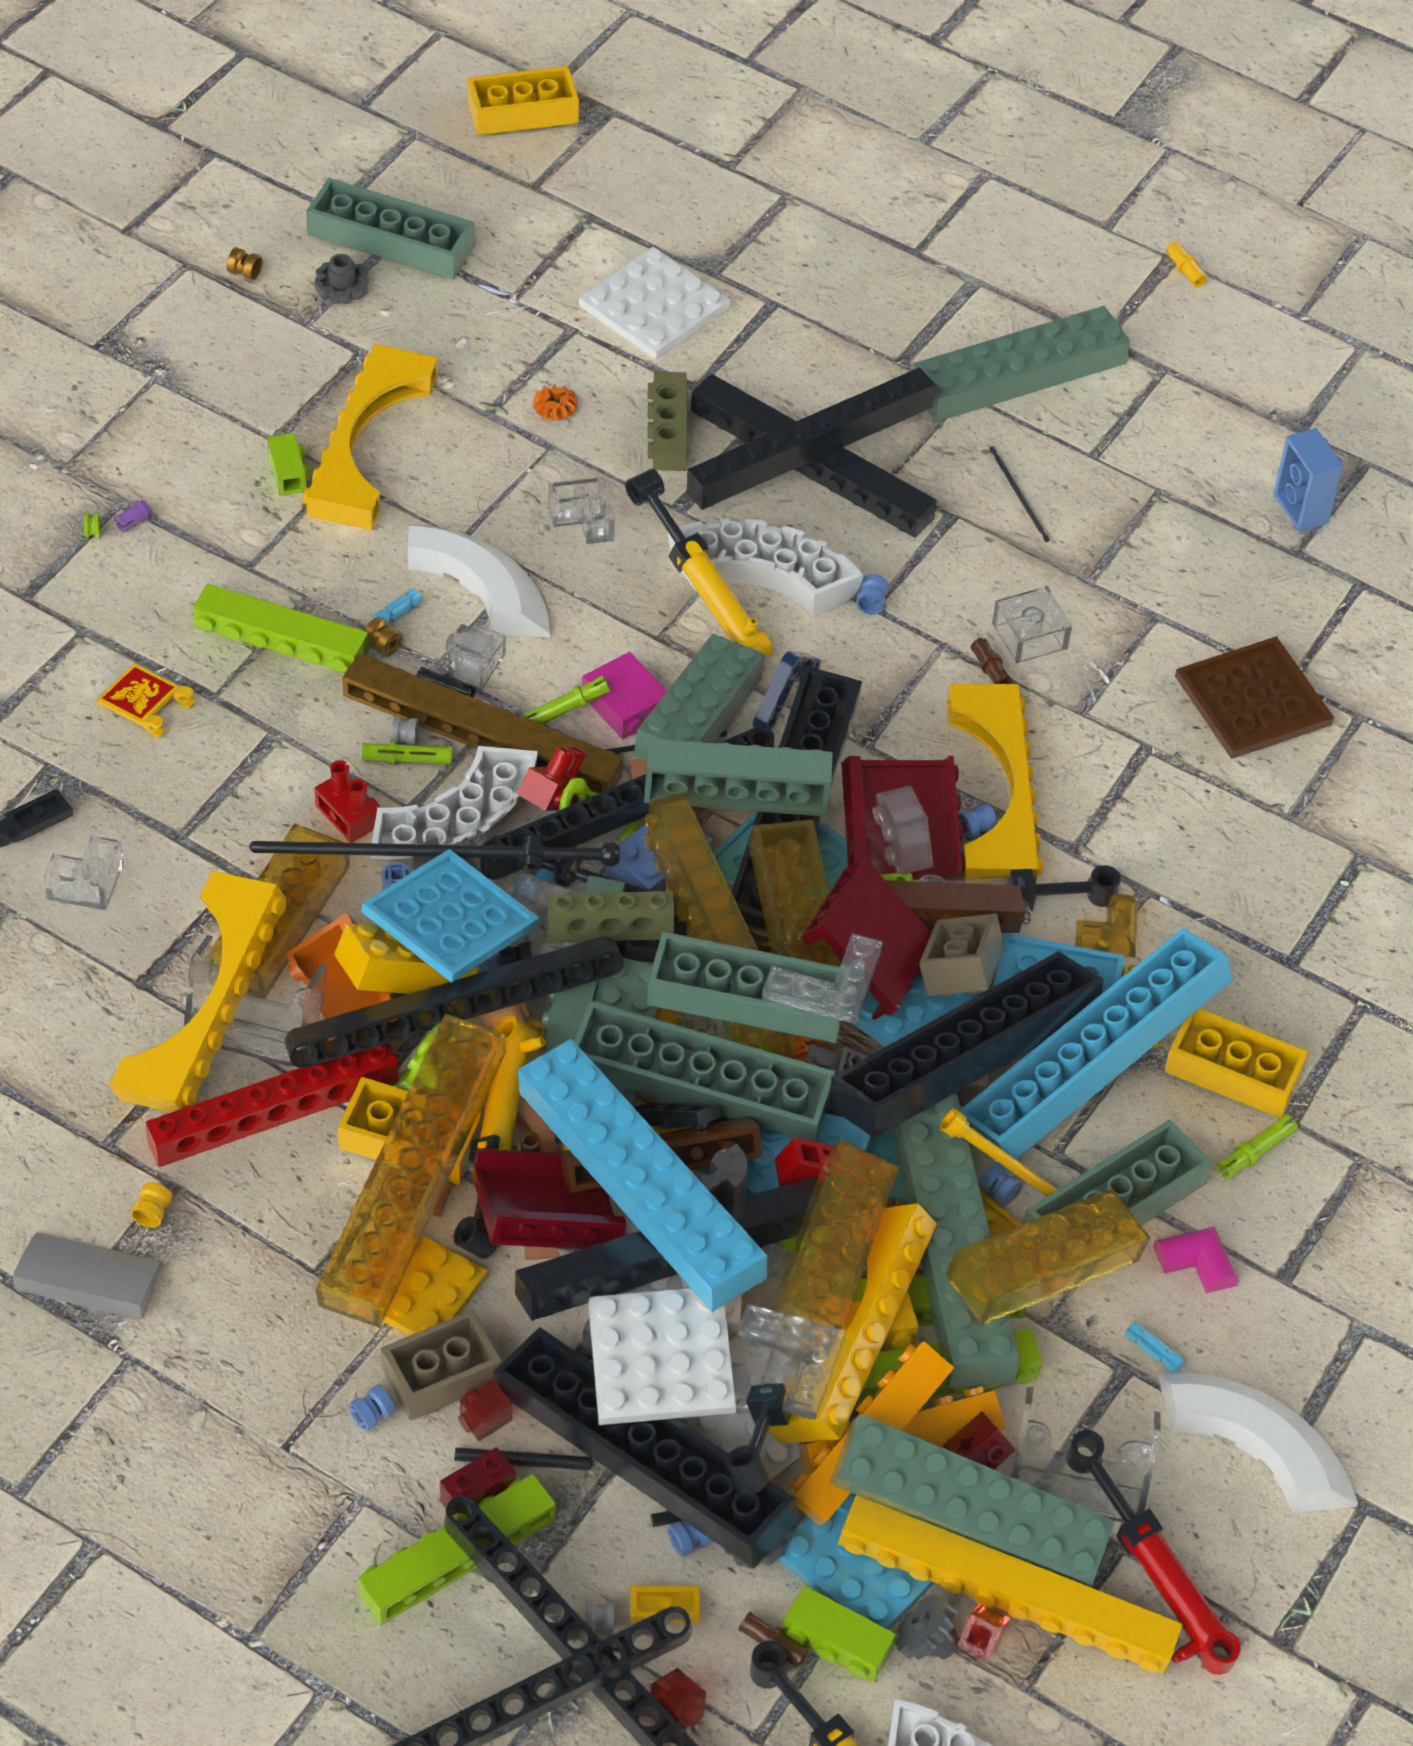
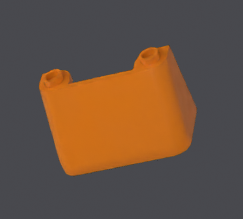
M347 912L285 953L291 964L287 967L288 971L296 982L302 980L309 987L324 1019L404 996L403 993L357 990L334 955L346 923L359 924ZM394 1018V1019L390 1020L389 1022H394V1021H396L398 1018ZM368 1027L361 1028L358 1031H364ZM331 1037L328 1041L334 1040L336 1037Z

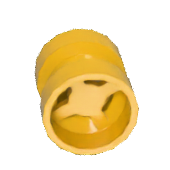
M147 1182L142 1185L139 1192L140 1200L134 1203L130 1215L140 1225L156 1228L161 1225L164 1218L163 1210L169 1207L173 1195L166 1187L158 1183Z

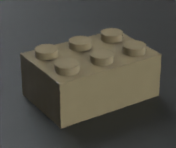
M997 913L939 919L936 921L919 963L927 996L949 997L955 993L965 992L979 994L989 989L1004 949Z
M473 1309L381 1347L382 1369L410 1421L496 1385L494 1370L502 1363Z

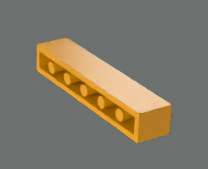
M922 1341L915 1347L912 1344L906 1347L898 1357V1360L902 1362L894 1372L889 1369L877 1382L880 1389L873 1398L868 1394L856 1407L855 1410L859 1413L858 1416L863 1414L901 1431L907 1426L954 1369L949 1362L925 1341ZM849 1421L841 1438L830 1449L825 1445L813 1458L812 1461L816 1466L809 1474L803 1471L790 1486L794 1490L792 1496L795 1497L796 1506L818 1526L826 1523L850 1494L846 1490L829 1484L851 1426Z
M983 1385L964 1389L965 1396L953 1399L952 1394L933 1398L934 1405L921 1408L902 1431L942 1447L981 1411L985 1413L1000 1431L1006 1428L996 1391L984 1390ZM838 1439L798 1444L805 1473L809 1474L816 1466L812 1460L825 1445L830 1449Z

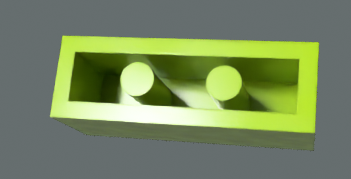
M805 1585L785 1615L782 1628L784 1630L783 1634L801 1646L804 1645L815 1651L824 1661L829 1663L835 1662L847 1668L854 1677L867 1679L873 1683L893 1652L896 1634Z

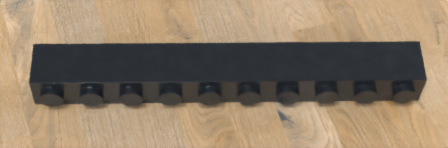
M920 367L689 468L687 471L686 493L701 510L933 408L936 384Z
M712 373L692 391L691 412L736 436L745 443L796 422L794 419ZM844 447L794 469L810 480L819 483L831 492L842 496L854 505L865 509L877 518L888 522L914 538L935 518L937 499Z
M815 1176L722 1205L760 1248L821 1229L832 1223L833 1200ZM639 1231L515 1270V1295L531 1321L587 1304L590 1297L615 1295L675 1276L678 1273L645 1235Z

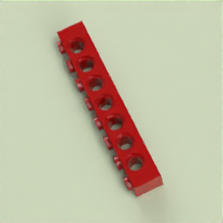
M389 1043L308 1068H298L145 1121L148 1145L158 1167L177 1162L351 1100L361 1077L393 1086L399 1080L398 1061Z

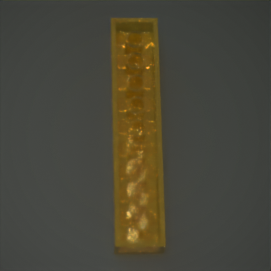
M682 792L649 801V814L645 815L648 833L644 834L645 844L648 851H653L655 855V865L660 875L664 874L666 890L673 891L676 911L680 921L685 920L688 937L758 951L685 793ZM731 1022V1032L736 1042L740 1041L743 1045L793 1059L794 1034Z
M448 1014L444 1015L315 1289L319 1307L378 1328L381 1327L506 1054L504 1033Z

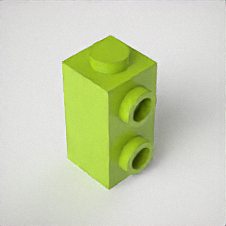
M295 433L267 437L268 458L278 495L286 496L304 493L306 481L310 480V470L308 463L303 464L302 460H305L303 444H297Z

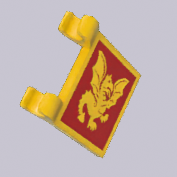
M135 663L96 699L98 704L143 726L156 738L162 736L166 731L165 728L161 727L164 723L163 718L155 715L165 704L174 698L180 705L188 709L196 702L195 699L191 698L194 694L192 688L178 686Z

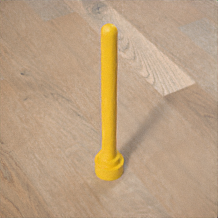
M950 1110L942 1119L940 1130L951 1138H964L1045 1196L1058 1190V1188L969 1127V1122L966 1121L967 1117L958 1110Z

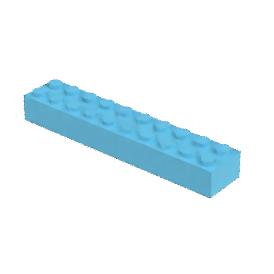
M1183 927L961 1108V1113L967 1117L966 1121L969 1122V1127L1017 1160L1233 980L1228 956Z
M572 1039L518 1069L520 1095L572 1154L579 1159V1162L711 1312H714L767 1279V1255Z

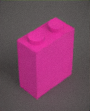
M629 651L582 676V685L599 678L601 675H604L611 692L588 703L622 740L632 734H637L638 728L667 692Z

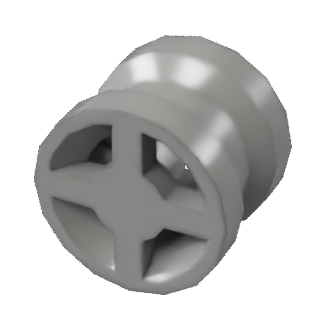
M394 716L391 728V741H396L395 744L398 745L400 743L416 745L418 718L403 720L400 716Z
M586 1601L585 1623L594 1633H603L605 1637L613 1635L614 1602L597 1605L594 1601Z

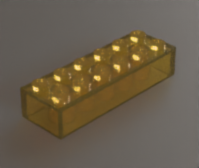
M805 820L753 825L749 849L771 953L846 968L843 961L823 939L808 947L800 938L829 894L814 821Z
M295 823L283 839V841L345 843ZM274 853L257 880L277 884L287 899L286 908L274 927L273 937L266 944L261 955L260 965L254 970L246 993L263 1000L266 998L289 962L285 953L302 942L349 869V855ZM221 935L207 954L208 976L215 981L218 977L222 959Z
M839 1139L825 1159L768 1316L826 1344H830L844 1326L899 1169L898 1166Z
M1110 1189L956 1250L945 1275L979 1322L984 1325L1138 1262L1150 1240V1236L1116 1192Z

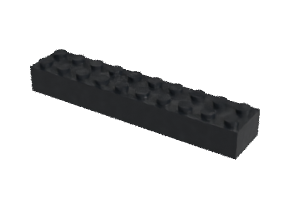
M805 665L779 748L818 749L833 752L832 787L859 701L862 681ZM757 812L726 907V916L785 935L822 816Z
M1057 951L832 1076L830 1108L875 1139L1041 1044L1102 994L1104 979Z
M541 1327L530 1335L494 1370L501 1396L753 1569L799 1522L795 1497L769 1480L766 1487L755 1494L742 1495L738 1493L725 1464V1458L728 1453L677 1418L599 1425L593 1362Z

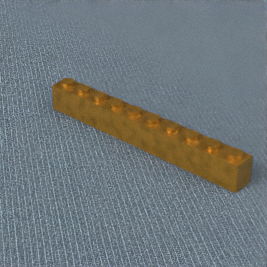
M359 653L342 677L344 697L392 716H400L403 720L418 718V726L475 749H478V746L538 751L535 767H548L556 746L566 749L569 746L577 747L587 755L584 757L575 777L584 779L592 792L602 793L616 787L622 777L623 757L612 751H606L586 741L565 735L561 731L550 729L533 720L522 718L505 709L484 703L480 699H474L452 688L436 684L427 678H421L401 668L390 666L376 658H370Z

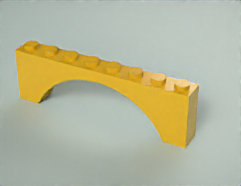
M374 344L371 353H367L364 358L362 373H357L354 391H349L346 409L340 411L338 427L331 431L328 449L324 448L322 451L320 467H316L313 471L312 485L305 489L303 503L307 504V516L372 531L380 513V491L368 483L355 466L351 456L353 445L364 426L383 410L408 399L430 396L438 378V357Z
M949 684L946 702L948 725L970 734L991 751L1006 774L1011 792L1010 805L1001 820L983 836L964 844L965 868L962 871L963 883L1006 885L1007 880L1010 878L1011 870L1032 869L1036 884L1037 876L1043 873L1042 857H1037V851H1040V834L1035 833L1034 829L1038 825L1037 810H1032V805L1035 804V787H1030L1029 783L1033 779L1032 764H1027V759L1030 758V741H1025V736L1028 733V720L1022 717V714L1025 713V696H1020L1019 684Z
M211 871L199 897L210 913L217 919L221 931L222 959L218 977L201 1009L179 1032L152 1049L121 1059L109 1084V1087L121 1101L169 1113L195 1103L200 1085L209 1074L210 1064L214 1055L222 1046L223 1036L229 1023L234 1020L237 1006L242 996L248 990L251 976L260 965L261 955L266 944L272 939L274 927L279 917L285 911L287 899L277 884Z
M919 1203L859 1212L848 1238L861 1250L867 1261V1282L862 1301L848 1329L829 1354L807 1375L786 1389L793 1406L789 1424L771 1426L768 1429V1432L780 1444L841 1438L937 1226V1223Z

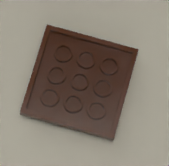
M1277 636L1176 669V679L1231 759L1333 724L1334 716Z

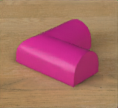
M1215 1227L1155 1240L1153 1249L1164 1274L1195 1267L1206 1293L1237 1286L1238 1278Z

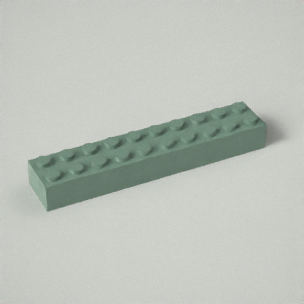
M952 1094L894 1127L892 1133L908 1205L919 1203L937 1223L921 1259L941 1355L954 1367L946 1377L948 1387L1015 1383L1020 1359L969 1143L962 1137L951 1138L940 1130L941 1121L950 1110L956 1109L961 1112L957 1094Z

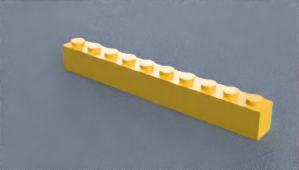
M856 1495L838 1541V1545L843 1546L852 1554H863L876 1559L879 1564L885 1567H896L909 1572L917 1580H929L941 1585L943 1589L950 1593H961L974 1598L977 1603L983 1606H994L1002 1609L1015 1619H1027L1039 1624L1048 1632H1059L1072 1637L1075 1642L1081 1645H1092L1105 1650L1113 1658H1125L1135 1662L1142 1669L1149 1672L1164 1674L1171 1661L1181 1631L1182 1623L859 1495Z

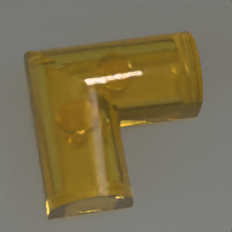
M1127 894L1113 895L1107 902L1106 922L1077 919L1074 946L1135 958L1137 900Z

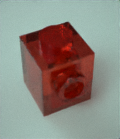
M492 1380L479 1389L473 1388L462 1397L458 1420L467 1433L472 1432L480 1441L512 1421L513 1404L495 1381Z
M978 1604L969 1614L957 1645L965 1648L974 1656L990 1660L998 1650L1011 1618Z
M679 1668L674 1669L651 1684L650 1694L683 1730L689 1726L696 1725L704 1717L706 1691Z

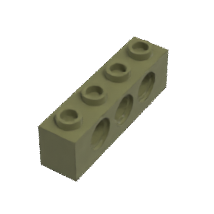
M654 371L653 383L648 382L647 399H653V402H648L647 418L653 419V422H648V439H653V442H648V459H653V469L686 471L687 372Z
M673 891L547 894L548 942H584L602 936L611 937L614 941L660 940L662 932L674 934Z

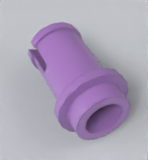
M136 500L133 502L132 507L116 515L114 521L120 531L126 532L140 521H147L152 511L146 501L141 500L139 502Z

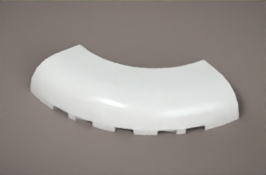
M720 519L719 523L703 525L702 521L679 526L685 538L697 532L700 534L709 548L706 554L727 584H750L771 589L798 603L812 618L846 603L856 594L863 581L864 575L842 553L837 555L827 548L826 542L822 540L817 542L804 536L805 532L792 527L784 526L781 529L767 526V521L745 519V523ZM668 533L669 546L672 550L675 542ZM682 571V574L685 576V578L688 580V582L691 584L694 590H696L691 581L689 580V578L687 577V575L685 574V572Z

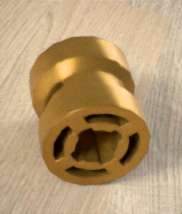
M235 247L230 252L227 260V272L234 275L242 274L244 278L254 281L261 272L263 258L255 253L247 254L244 249Z
M381 617L372 619L364 629V631L368 632V644L371 646L375 645L377 651L385 657L394 654L402 644L403 634L396 628H390L388 622Z

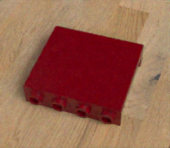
M848 756L841 762L848 867L865 857L880 875L911 871L913 880H954L962 874L965 868V857L960 851L963 827L961 823H958L961 799L960 795L956 794L959 770L958 766L954 765V756H948L944 760H861V756Z
M864 857L843 870L800 938L808 947L820 939L827 943L879 1002L871 1016L873 1020H876L884 1014L887 1016L894 1014L901 1007V998L912 988L910 985L911 981L921 972L919 963L932 933Z
M477 1149L472 1178L491 1245L585 1249L624 1236L627 1225L625 1217L614 1216L607 1192L602 1187L573 1193L569 1191L564 1183L560 1153Z

